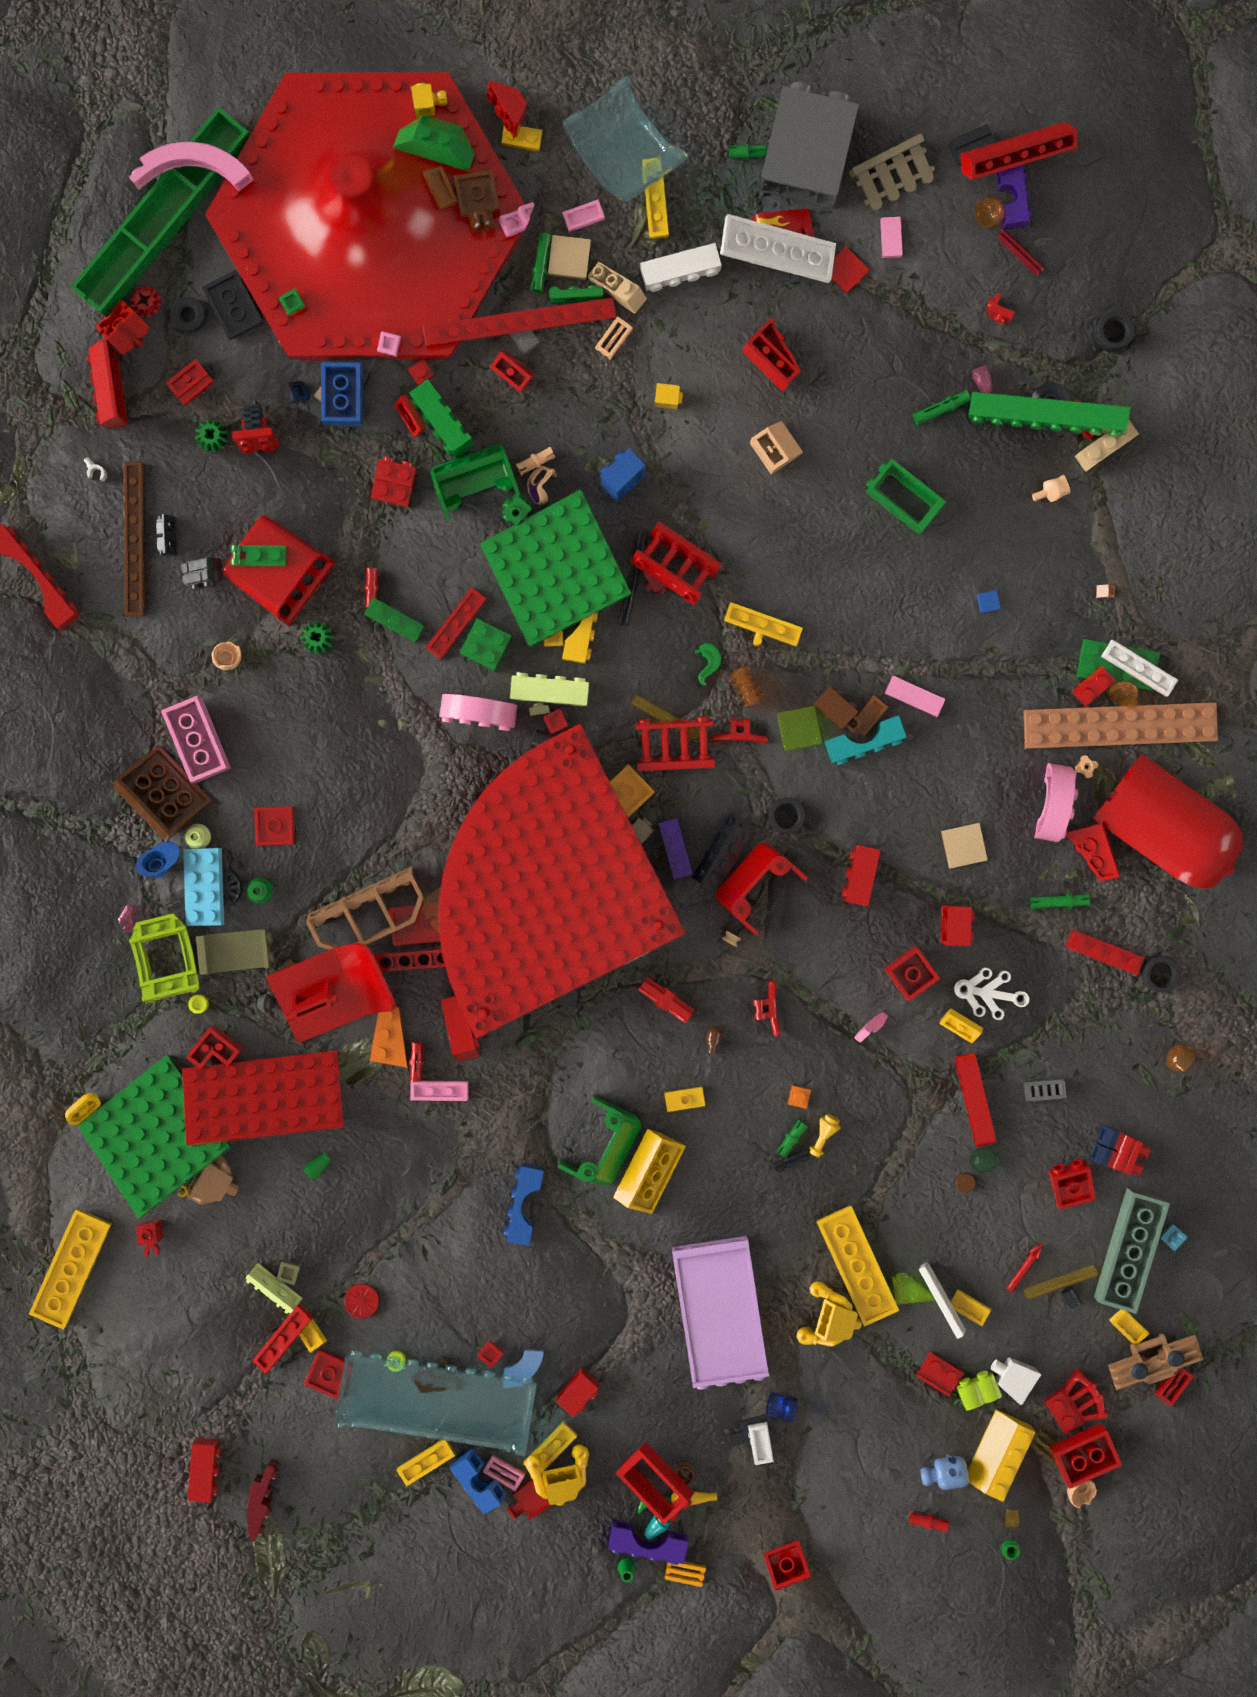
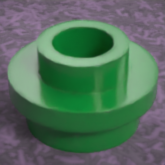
M1007 1540L1001 1546V1552L1008 1560H1015L1020 1555V1546L1014 1540ZM1009 1547H1013L1012 1551H1007Z

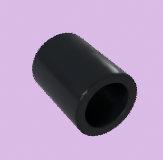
M1073 1286L1067 1287L1061 1292L1070 1309L1076 1308L1082 1303Z

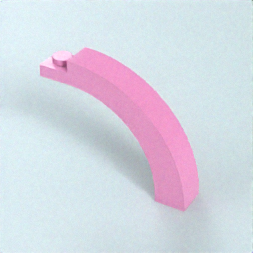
M195 142L168 144L148 152L139 158L144 165L133 170L132 175L129 176L138 190L159 174L181 166H198L213 170L231 182L238 192L254 180L250 172L227 152L207 144Z

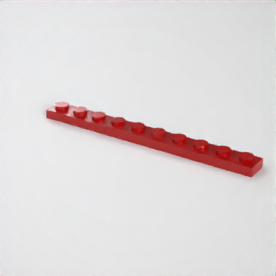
M607 298L424 325L422 328L425 345L431 346L616 318L614 299Z

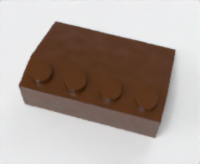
M160 745L118 776L113 784V788L165 842H168L212 801L196 783L190 782L186 772Z

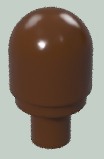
M711 1027L707 1031L706 1044H709L708 1053L711 1054L716 1053V1046H719L721 1043L722 1032L718 1027Z

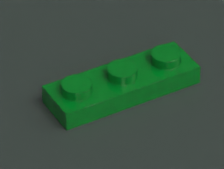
M372 598L364 613L365 616L414 643L424 625L375 598Z

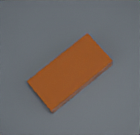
M439 166L425 170L423 173L424 178L439 209L457 205L458 199L443 167Z
M875 695L871 697L856 716L864 724V727L858 732L863 737L867 735L888 709V706ZM852 721L849 725L853 727L856 722Z

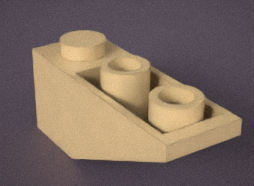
M600 262L596 264L587 276L590 281L599 286V288H603L605 293L634 314L647 299L638 285Z

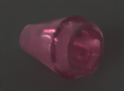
M983 365L971 370L973 374L971 377L980 392H992L990 368L987 369V366Z

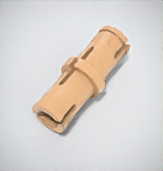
M548 447L537 454H531L530 458L517 463V470L520 475H523L534 468H540V465L554 459L555 455L552 454V449Z

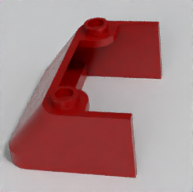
M760 843L717 889L716 899L751 932L757 935L759 932L745 921L751 912L750 904L744 899L746 894L768 870L781 876L791 869L804 881L808 877L767 843Z

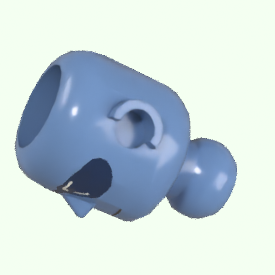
M946 1454V1457L935 1460L934 1468L923 1467L920 1469L922 1484L925 1486H930L932 1483L937 1482L941 1489L951 1490L966 1487L969 1483L965 1459L961 1456Z

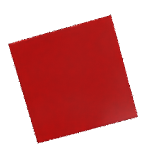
M294 806L254 807L255 846L295 844Z
M319 1348L303 1384L338 1400L354 1363Z

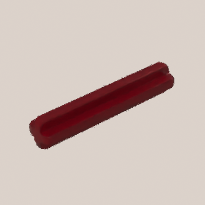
M1006 230L999 233L997 239L1036 276L1043 271L1044 266Z

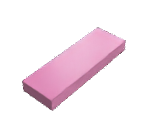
M892 676L884 693L935 717H938L945 701L944 698L895 676Z
M411 1081L410 1100L468 1101L469 1081Z

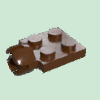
M493 170L454 176L461 217H469L471 228L474 232L482 233L480 223L483 222L486 232L492 230L494 227L493 213L500 211Z

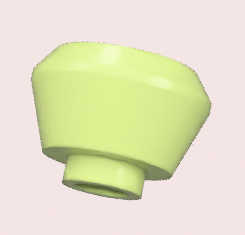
M193 824L187 828L184 838L190 848L204 849L210 843L211 834L206 826Z

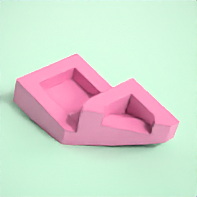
M533 202L520 206L517 211L500 216L498 221L506 237L525 230L534 208Z
M883 1012L875 1016L859 1030L854 1038L861 1042L871 1031L876 1033L884 1025L888 1015Z

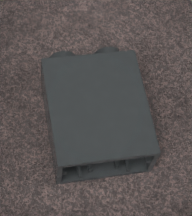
M795 82L791 84V87L783 86L758 191L833 209L859 104L851 102V97L848 94L839 91L830 92L828 96L813 93V87L806 83Z

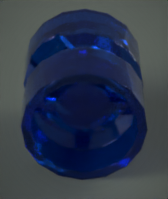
M771 1391L766 1407V1417L775 1419L780 1416L782 1421L793 1423L797 1412L798 1398L788 1395L783 1398L780 1393Z

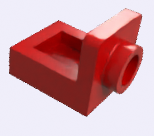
M997 293L994 298H990L986 308L989 309L987 316L993 318L998 324L1008 325L1015 312L997 305L1001 294Z

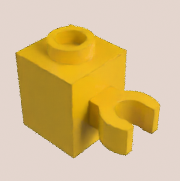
M419 83L411 86L416 118L422 115L435 116L434 105H447L446 91L432 94L431 84Z

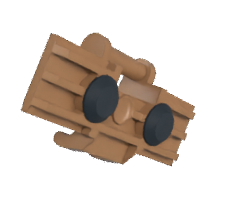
M1162 1333L1159 1334V1337L1143 1343L1131 1344L1130 1348L1133 1356L1109 1364L1108 1367L1116 1390L1142 1381L1152 1384L1174 1376V1372H1177V1369L1202 1361L1203 1357L1195 1335L1167 1344L1166 1338ZM1161 1345L1157 1349L1159 1355L1145 1358L1143 1355L1138 1354V1352Z

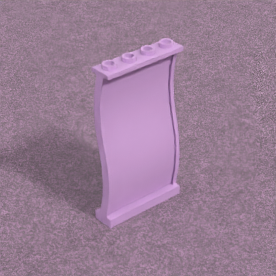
M747 1236L672 1247L693 1388L706 1389L709 1385L725 1386L729 1382L744 1383L748 1379L756 1381L765 1379V1377L769 1376Z

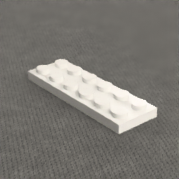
M728 214L725 218L720 254L829 283L832 277L836 243Z

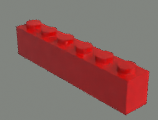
M1063 122L961 153V173L974 180L1076 149L1077 128L1067 122Z

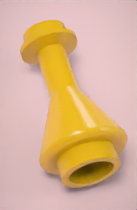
M830 1114L820 1117V1136L815 1146H810V1153L812 1155L820 1157L824 1154L821 1150L826 1140L841 1129L838 1118Z

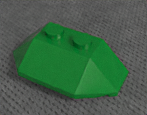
M422 115L400 129L394 144V148L466 171L470 170L475 155L462 126L427 115Z

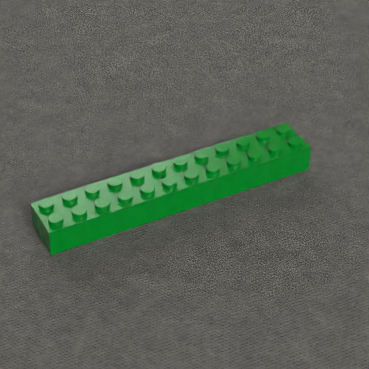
M217 107L189 142L202 143L219 148L237 159L250 133L220 107ZM181 166L165 171L70 287L104 317H108L112 313L111 309L126 296L223 176L213 170L198 166Z

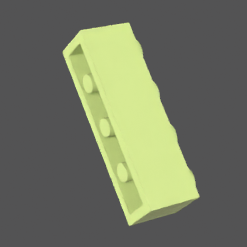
M517 673L516 676H512L510 699L587 707L589 682H585L584 678H574V681H568L563 676L547 679V675L536 674V678L528 677L527 673Z

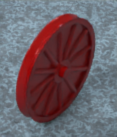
M367 1284L352 1286L344 1298L346 1311L358 1319H365L373 1315L379 1304L377 1292Z

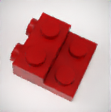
M384 457L383 460L378 459L371 499L409 508L418 472L413 467L414 464L406 461L398 464L395 463V459L390 457Z
M1076 1159L1072 1161V1164L1066 1166L1057 1164L1053 1169L1048 1170L1056 1205L1059 1210L1096 1200L1091 1169L1085 1160Z

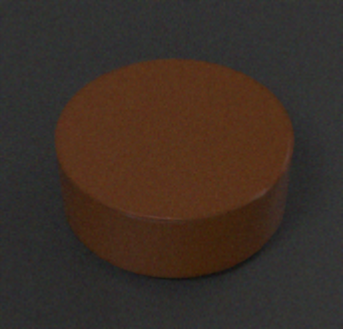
M961 1173L956 1177L955 1185L960 1192L969 1193L975 1187V1180L970 1174Z

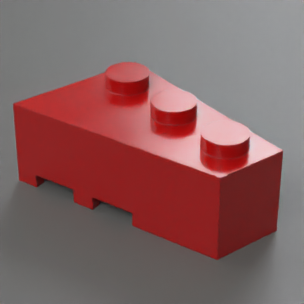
M772 317L746 342L742 352L784 392L796 380L801 370L791 351L787 349L783 341L784 338L781 333L779 334Z
M456 996L441 1000L453 1056L458 1062L481 1057L479 1039L475 1037Z

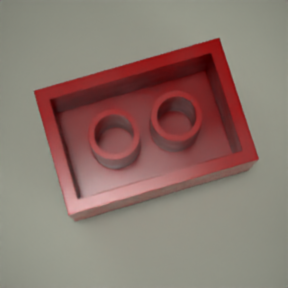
M1101 1423L1048 1446L1060 1475L1069 1489L1122 1466L1109 1433Z

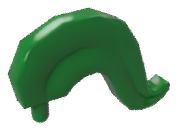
M704 643L699 646L700 649L695 650L696 654L701 653L708 661V665L699 674V682L703 686L707 685L705 679L716 672L721 665L720 652L711 643Z

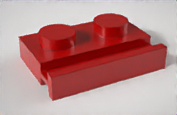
M196 359L166 382L184 406L188 405L215 383Z
M930 1351L916 1376L950 1397V1393L955 1389L964 1373Z

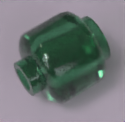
M991 1147L976 1148L969 1155L970 1166L977 1173L993 1172L996 1165L999 1164L998 1154L994 1153Z

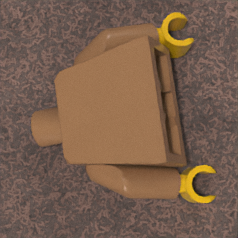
M220 1156L198 1173L190 1185H183L181 1188H184L185 1192L179 1191L178 1195L180 1197L187 1195L188 1199L202 1205L221 1201L225 1193L235 1196L239 1186L231 1183L233 1179L231 1168L226 1160Z

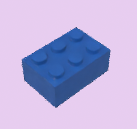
M321 362V421L324 426H363V367L361 363Z
M630 449L626 452L622 450L615 457L616 461L612 465L607 464L601 470V487L616 503L645 477V465Z

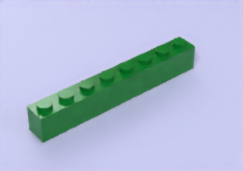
M972 392L969 420H972L974 423L988 421L992 422L993 425L1008 423L1013 427L1028 425L1032 429L1048 427L1052 431L1068 429L1072 433L1088 431L1091 435L1107 433L1111 437H1121L1126 435L1130 407Z

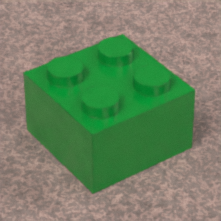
M476 619L460 654L496 672L513 638L511 635Z

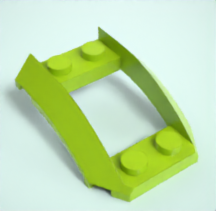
M175 914L137 922L133 928L134 933L131 939H129V943L131 944L136 961L140 987L142 988V1001L157 1003L156 1000L188 992L195 993L200 987L194 953L186 926ZM178 934L186 972L153 980L144 942Z

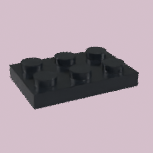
M237 270L202 287L230 341L264 324Z

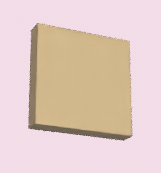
M552 235L548 275L586 280L591 240Z
M980 823L941 831L949 868L987 861Z

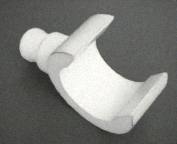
M89 457L86 458L84 462L88 467V478L92 480L93 472L100 469V480L104 482L107 478L106 470L100 465H95Z

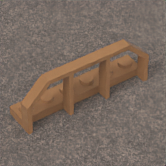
M410 867L309 913L306 924L317 945L330 950L339 947V945L321 940L314 925L319 926L325 923L326 919L332 916L337 918L345 913L359 940L356 943L367 945L414 923L423 901V893L415 879V872ZM412 883L418 895L413 913L410 918L395 924L380 894H389L396 889L395 887L400 885L406 886ZM377 899L390 927L367 938H363L349 909L354 910L365 901L371 902Z

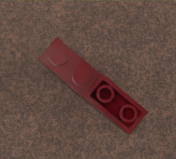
M273 1459L267 1465L264 1476L256 1475L250 1489L247 1505V1526L250 1541L255 1542L257 1536L261 1537L265 1525L262 1524L264 1518L268 1519L272 1507H269L271 1499L268 1496L272 1489L269 1484L271 1480H275L279 1469H276L278 1461Z

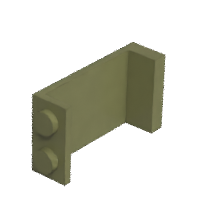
M269 928L196 936L200 975L214 972L270 968L272 963L275 962L274 952H271L270 946L273 943V936L271 932L269 933Z

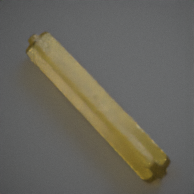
M638 695L632 701L633 705L660 721L680 720ZM688 727V737L697 741L700 731L693 727Z
M1092 1265L1025 1288L1024 1294L1027 1299H1032L1096 1277L1098 1273L1095 1266Z

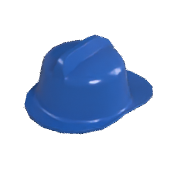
M171 841L158 844L138 858L136 862L137 871L145 877L154 879L164 877L170 867L178 860L180 854L179 847Z

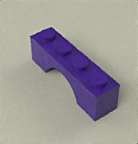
M613 1520L609 1538V1550H612V1552L617 1554L629 1553L631 1556L638 1558L641 1556L649 1557L653 1561L664 1560L673 1565L684 1564L688 1546V1534L668 1531L661 1540L646 1542L637 1537L632 1523Z

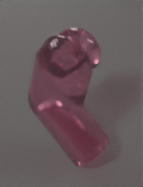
M130 904L125 905L118 918L122 931L126 933H131L134 928L131 914L135 907Z

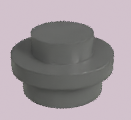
M270 994L260 995L257 1002L258 1010L268 1013L273 1008L274 1000Z

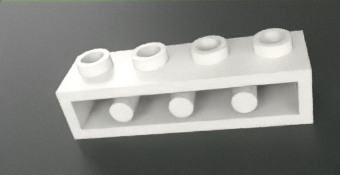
M716 243L642 262L640 263V270L646 291L651 290V292L661 290L663 286L670 285V287L681 284L682 281L688 280L693 282L701 276H715L721 271V262Z

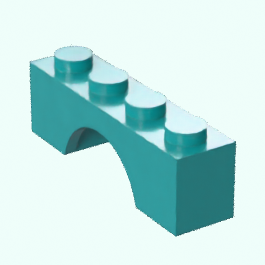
M896 716L879 722L876 735L867 743L859 744L852 742L845 735L824 741L831 763L836 762L837 765L848 762V757L855 756V759L866 756L865 752L871 749L874 753L883 750V745L891 743V746L903 743L902 739L906 738V734L900 717Z

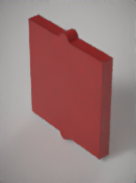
M845 246L836 256L834 255L831 278L848 293L856 284L860 283V280L869 272V269Z

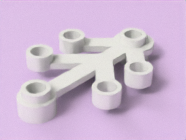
M984 967L978 975L969 981L962 979L954 986L955 994L962 999L966 998L973 1008L974 1015L982 1017L985 1014V1008L978 1004L973 995L982 997L991 1010L992 1017L996 1020L1003 1019L1004 1012L998 1008L992 998L1013 1001L1019 1007H1025L1029 1003V996L1025 992L1018 991L1012 994L994 990L1002 983L1010 981L1011 975L1007 971H1001L997 978L983 988L974 987L982 980L991 978L992 971ZM984 970L989 971V975L987 977L983 976ZM1004 973L1008 975L1006 980L1001 978ZM963 985L967 987V990L965 992H961L960 990L961 986ZM1019 995L1023 996V1000L1021 1002L1017 1001V997ZM979 1007L982 1008L981 1014L976 1013V1009ZM996 1011L1001 1012V1016L998 1018L995 1017Z

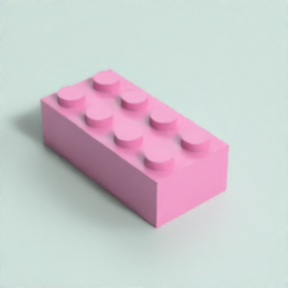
M195 696L161 710L191 783L200 782L231 769L202 697Z

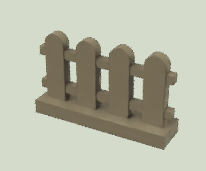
M922 133L849 171L851 179L857 177L856 186H861L867 199L864 201L865 206L869 205L872 210H878L882 206V197L886 196L889 201L894 202L899 198L898 189L903 187L907 193H912L916 189V180L921 179L924 184H929L933 181L934 176L932 172L935 171L934 166H929L924 155L927 150L925 147L921 148L920 146L924 141ZM908 151L910 155L904 157L903 153ZM891 160L893 164L887 166L886 162ZM910 160L913 161L918 172L914 176L907 164ZM874 168L875 173L870 175L869 170ZM893 169L896 170L901 181L896 185L890 173ZM877 177L884 190L879 194L873 182V179Z

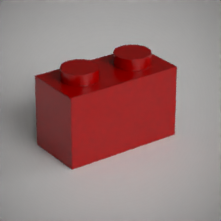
M507 350L501 351L490 366L492 370L519 392L524 391L536 375Z
M581 1368L556 1396V1403L574 1417L576 1413L580 1414L585 1409V1403L589 1399L593 1400L599 1393V1383Z

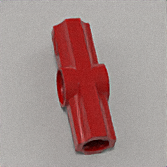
M648 976L638 989L653 1000L654 1004L662 1010L670 1012L684 1023H686L694 1011L692 1007L680 1000L675 993L666 987L663 988Z

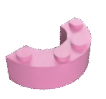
M442 694L439 717L442 718L443 722L453 723V720H459V723L471 725V721L479 722L478 726L490 727V724L499 726V730L510 731V728H515L518 705L484 698Z
M1048 763L1044 781L1047 786L1046 800L1043 812L1037 821L1035 838L1059 842L1065 838L1069 819L1072 820L1075 809L1072 808L1073 801H1076L1078 796V789H1075L1077 773L1072 767Z

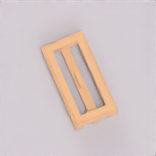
M617 316L595 346V349L611 360L631 333L633 327ZM618 323H620L621 326L619 327V329L613 335V337L605 346V348H602L601 346L607 340V338L618 325ZM626 327L627 330L624 332V334L621 336L619 341L616 343V345L609 353V348L612 346V344L618 338L620 333Z

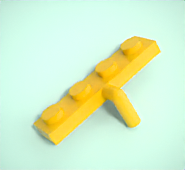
M730 602L724 619L727 623L756 632L753 640L754 646H759L762 643L764 635L796 647L803 629L802 627Z

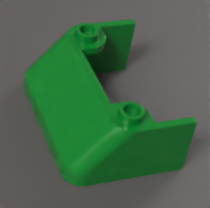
M499 444L439 464L430 471L447 521L451 520L448 510L457 509L461 504L460 498L487 488L497 486L502 491H509L514 488L516 496L520 495L504 448Z
M593 1094L591 1102L608 1110L605 1116V1124L615 1133L598 1165L592 1162H584L580 1167H577L560 1159L558 1168L583 1181L608 1186L614 1182L641 1128V1121L636 1115Z

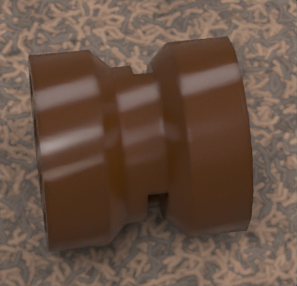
M687 1460L679 1461L675 1466V1473L686 1485H690L694 1480L693 1465Z

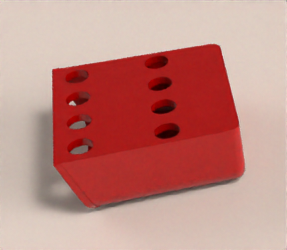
M263 515L256 521L239 545L286 546L287 566H231L232 554L224 565L222 573L227 579L275 615L276 618L290 626L335 562L270 517ZM241 553V559H246V553ZM317 559H322L325 563L324 567L320 570L314 567V562ZM307 574L313 576V582L310 585L303 583V577ZM294 590L302 592L300 600L292 599L291 594ZM284 605H288L291 609L290 614L287 616H283L280 613V609Z

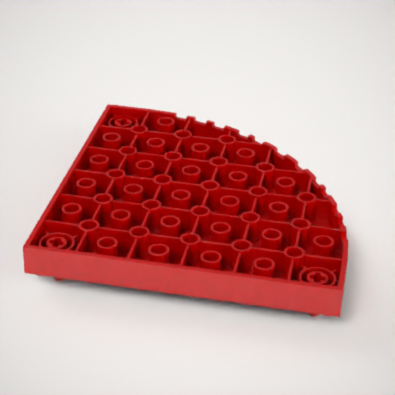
M581 724L538 745L504 769L483 791L469 810L448 854L439 899V934L442 956L450 984L476 1038L686 934Z

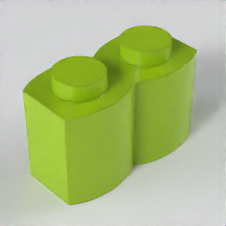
M979 1372L977 1377L973 1379L964 1378L956 1385L963 1406L967 1411L1002 1397L992 1372Z

